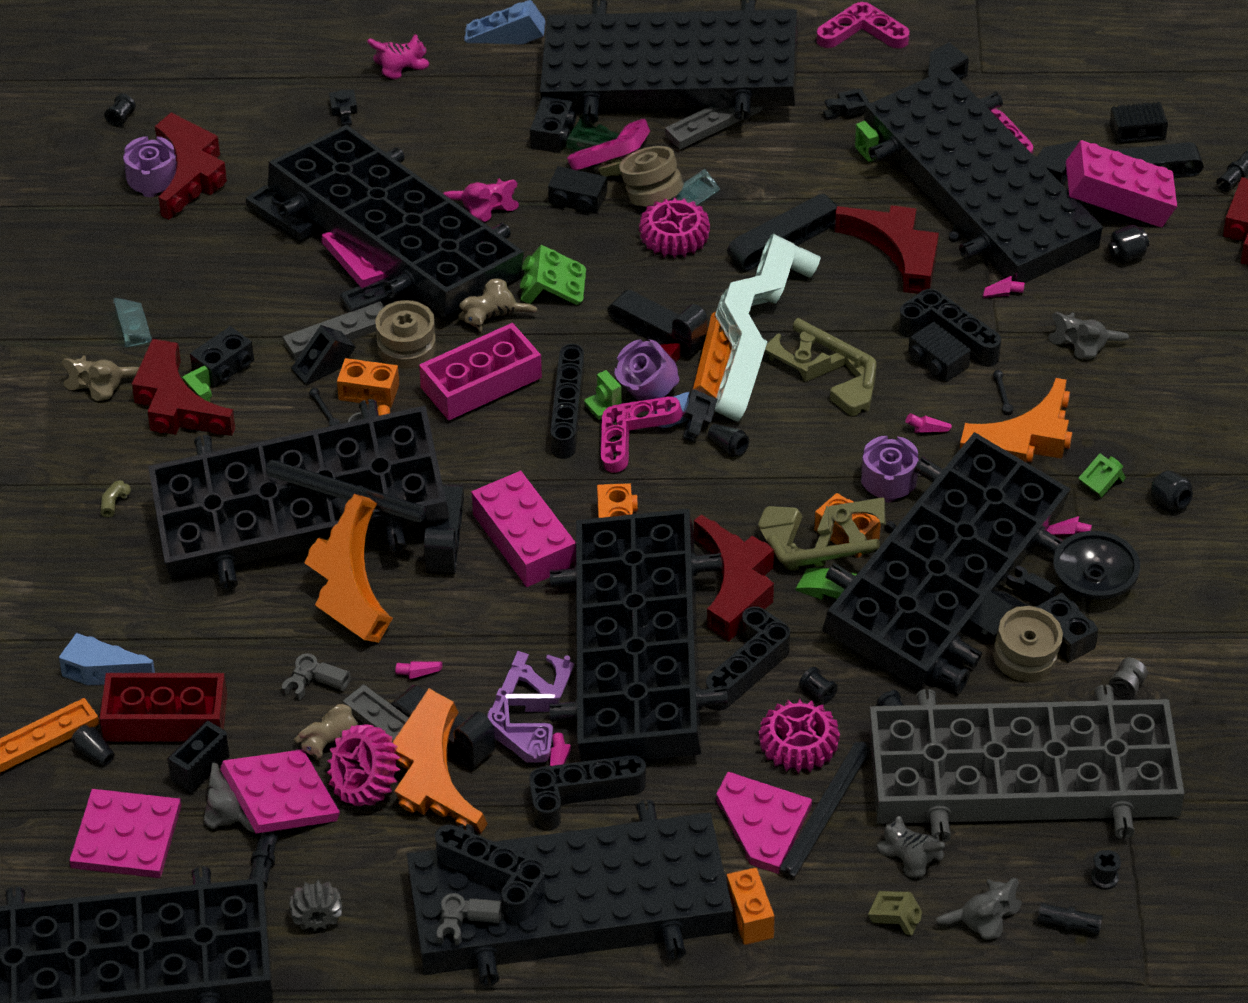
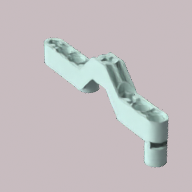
M772 234L764 247L755 277L731 282L729 288L725 290L720 298L715 316L729 339L732 349L716 396L718 400L715 412L739 422L747 408L767 341L762 338L749 315L751 306L766 302L776 304L784 290L790 269L811 278L818 267L820 256Z

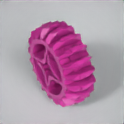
M675 197L671 201L664 198L662 203L655 201L653 206H647V210L642 213L639 232H641L642 243L646 244L647 249H653L654 254L662 253L664 257L673 255L675 259L677 255L686 257L688 252L695 254L697 249L703 248L704 243H707L709 238L710 223L707 213L703 211L702 206H696L695 201L687 203L685 198L681 201L676 200Z
M801 699L795 704L787 700L785 706L777 703L775 710H768L766 717L761 721V730H759L760 747L762 752H765L767 760H774L775 767L783 764L786 772L790 768H796L798 774L802 768H806L811 773L814 765L822 768L824 761L830 762L833 754H836L840 738L837 720L833 719L831 711L825 712L823 705L814 707L812 700L808 704H803ZM815 731H817L821 735V737L817 736Z
M368 724L351 726L350 730L342 731V737L335 738L337 746L330 749L333 755L332 759L327 760L331 764V769L327 774L332 776L329 785L335 788L334 794L341 797V800L346 803H351L355 806L375 805L376 801L384 800V794L392 792L390 784L397 782L394 774L400 769L396 767V761L401 757L394 753L398 746L392 743V736L385 734V730L379 727H373V725Z

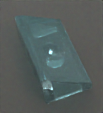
M706 169L684 182L682 191L675 198L678 201L685 198L687 203L695 201L697 206L718 192L720 188Z
M113 298L125 347L151 342L152 338L141 303Z

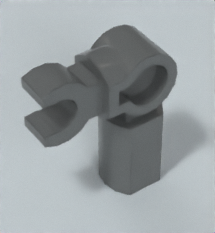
M302 654L296 659V667L292 672V677L283 682L282 691L283 695L287 696L291 689L296 688V699L301 700L305 696V686L309 685L313 680L345 691L350 683L351 673L324 662L321 664L317 663L316 657L312 654Z
M451 893L446 895L441 902L442 924L437 929L438 942L443 944L444 936L451 933L454 934L455 945H459L462 939L460 926L464 918H468V921L500 923L502 901L483 899L464 901L463 897L459 894Z

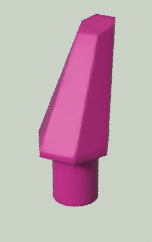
M1009 276L986 287L983 298L1009 296L1010 292L1023 293L1024 283L1011 281L1012 276Z
M910 413L906 418V423L915 427V433H945L952 428V424L928 416L920 418Z
M1074 517L1050 525L1047 531L1056 537H1070L1075 533L1091 531L1092 525L1079 522V517Z
M412 661L410 664L397 663L396 674L409 675V679H415L440 671L443 664L439 661Z
M555 733L552 735L554 747L550 749V766L565 764L571 751L570 744H565L563 734Z

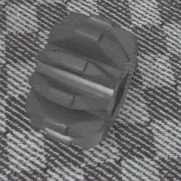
M318 880L314 884L305 882L304 888H295L294 894L290 896L289 901L291 918L294 924H300L302 930L309 927L313 931L320 927L327 929L328 924H337V918L342 915L343 907L338 888L331 886L330 882L320 884Z

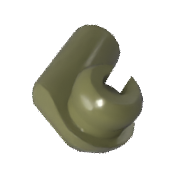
M123 480L115 481L102 494V516L107 518L114 516L115 501L118 496L127 498L131 491L129 484L124 483Z

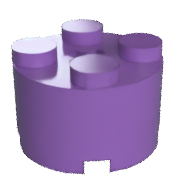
M148 136L140 137L130 142L125 148L123 160L127 183L135 191L143 193L145 197H154L159 192L165 191L176 173L177 165L174 147L168 140L162 137H156L157 140H148Z
M635 340L625 346L617 357L619 362L617 369L615 368V376L624 388L638 401L663 398L679 382L676 363L659 343L654 340Z
M880 436L871 440L865 446L862 457L861 482L865 489L874 496L884 497L886 503L894 502L897 498L911 493L917 485L918 473L913 472L919 461L917 448L909 440L898 436L897 440L888 439V436Z

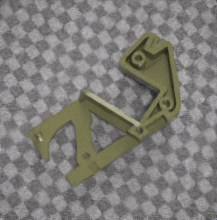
M797 318L793 324V330L800 333V347L795 352V356L781 346V334L779 333L766 344L764 352L769 354V360L772 361L775 357L800 371L805 382L846 365L856 378L832 387L830 389V400L850 416L858 415V413H861V409L866 412L870 410L876 380L877 363L869 354L800 318ZM815 341L837 352L830 356L822 352L815 360L811 361V347Z
M883 497L829 506V508L826 506L817 529L820 536L816 547L813 549H800L793 543L802 520V514L797 508L768 506L762 513L758 527L770 547L774 549V554L785 569L796 571L800 570V566L810 564L822 567L830 559L856 556V553H875L879 549L880 541L878 539L867 540L853 522L852 514L866 513L874 515L879 519L881 525H886L885 499ZM835 521L843 527L849 536V543L828 546Z

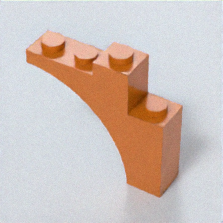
M1056 378L1046 398L1035 408L1021 416L997 423H965L960 449L975 432L1026 463H1032L1034 454L1062 459L1064 448L1070 449L1072 432H1068L1069 420H1065L1066 411L1062 410V407L1068 408L1070 392L1065 391L1067 380Z
M354 494L346 503L344 513L339 522L332 528L330 538L328 540L318 538L310 547L308 557L304 563L328 579L327 584L320 590L315 606L362 639L379 643L393 618L387 614L376 600L365 570V537L371 515L377 503L368 497Z
M428 689L393 741V744L398 746L394 754L401 757L396 763L408 769L395 789V793L400 801L399 805L410 813L418 811L423 815L431 808L432 811L445 818L449 815L456 819L455 823L458 826L463 824L464 830H466V824H470L474 827L475 831L482 833L488 824L483 813L471 806L459 794L452 784L448 771V738L454 720L458 715V710L453 701Z

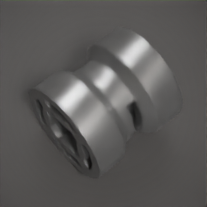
M1128 657L1121 661L1118 666V672H1115L1109 680V686L1113 688V692L1125 699L1133 698L1136 695L1139 685L1144 682L1148 675L1147 668L1142 662Z

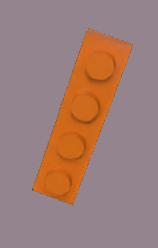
M716 312L711 314L693 387L694 390L714 398L717 396L732 349L729 339L715 316Z
M85 698L80 699L0 738V773L72 738L76 730L83 725H88L89 727L99 725V718Z

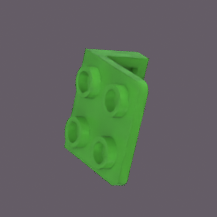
M540 245L532 256L526 257L522 265L524 277L520 283V288L522 289L521 301L531 304L543 289L576 305L583 301L586 275L584 265L543 245Z

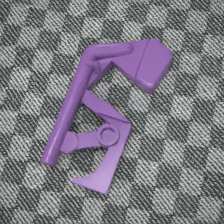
M517 651L503 686L498 689L494 705L488 712V719L494 728V739L511 749L525 762H546L550 755L553 726L549 723H510L508 705H526L525 712H550V703H559L575 663L570 662L569 656H565L563 660L547 655L546 661L553 665L556 672V679L554 685L537 675L531 666L526 665L529 654ZM518 680L526 681L539 694H513Z

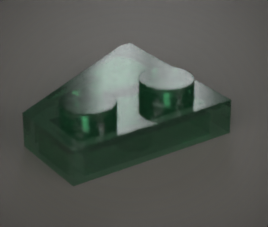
M581 116L567 138V148L580 151L617 139L619 134L608 130L607 127L601 124L597 125L596 128L591 124L585 123Z

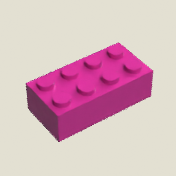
M1080 140L1066 160L1069 197L1161 228L1177 208L1173 171L1165 167H1159L1142 159H1135L1118 151H1112Z
M513 323L419 365L421 389L448 420L542 378L541 354Z
M522 471L471 491L474 517L526 587L549 578L550 570L575 567L576 542Z

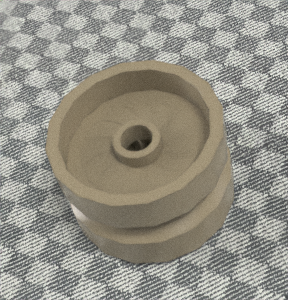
M667 146L647 147L635 151L621 161L619 168L622 178L627 184L626 190L632 204L651 206L654 205L655 201L662 203L664 198L670 200L682 191L684 186L679 169H677L678 164L671 148Z
M410 300L396 301L386 305L379 311L375 323L378 355L383 362L398 365V368L407 369L416 368L433 357L436 351L434 315L427 306Z
M1022 606L1008 611L1000 620L992 655L995 664L1005 675L1015 680L1030 682L1038 681L1048 676L1055 667L1062 642L1063 632L1060 623L1052 614L1037 607Z

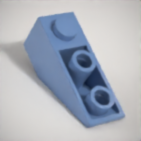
M532 0L517 3L510 8L496 11L487 17L473 20L467 24L465 42L524 44L544 36L545 19Z
M78 633L74 635L59 656L62 676L85 685L105 684L106 673H155L153 660L147 656L138 655L126 651L119 646H112L98 641L94 637H87Z

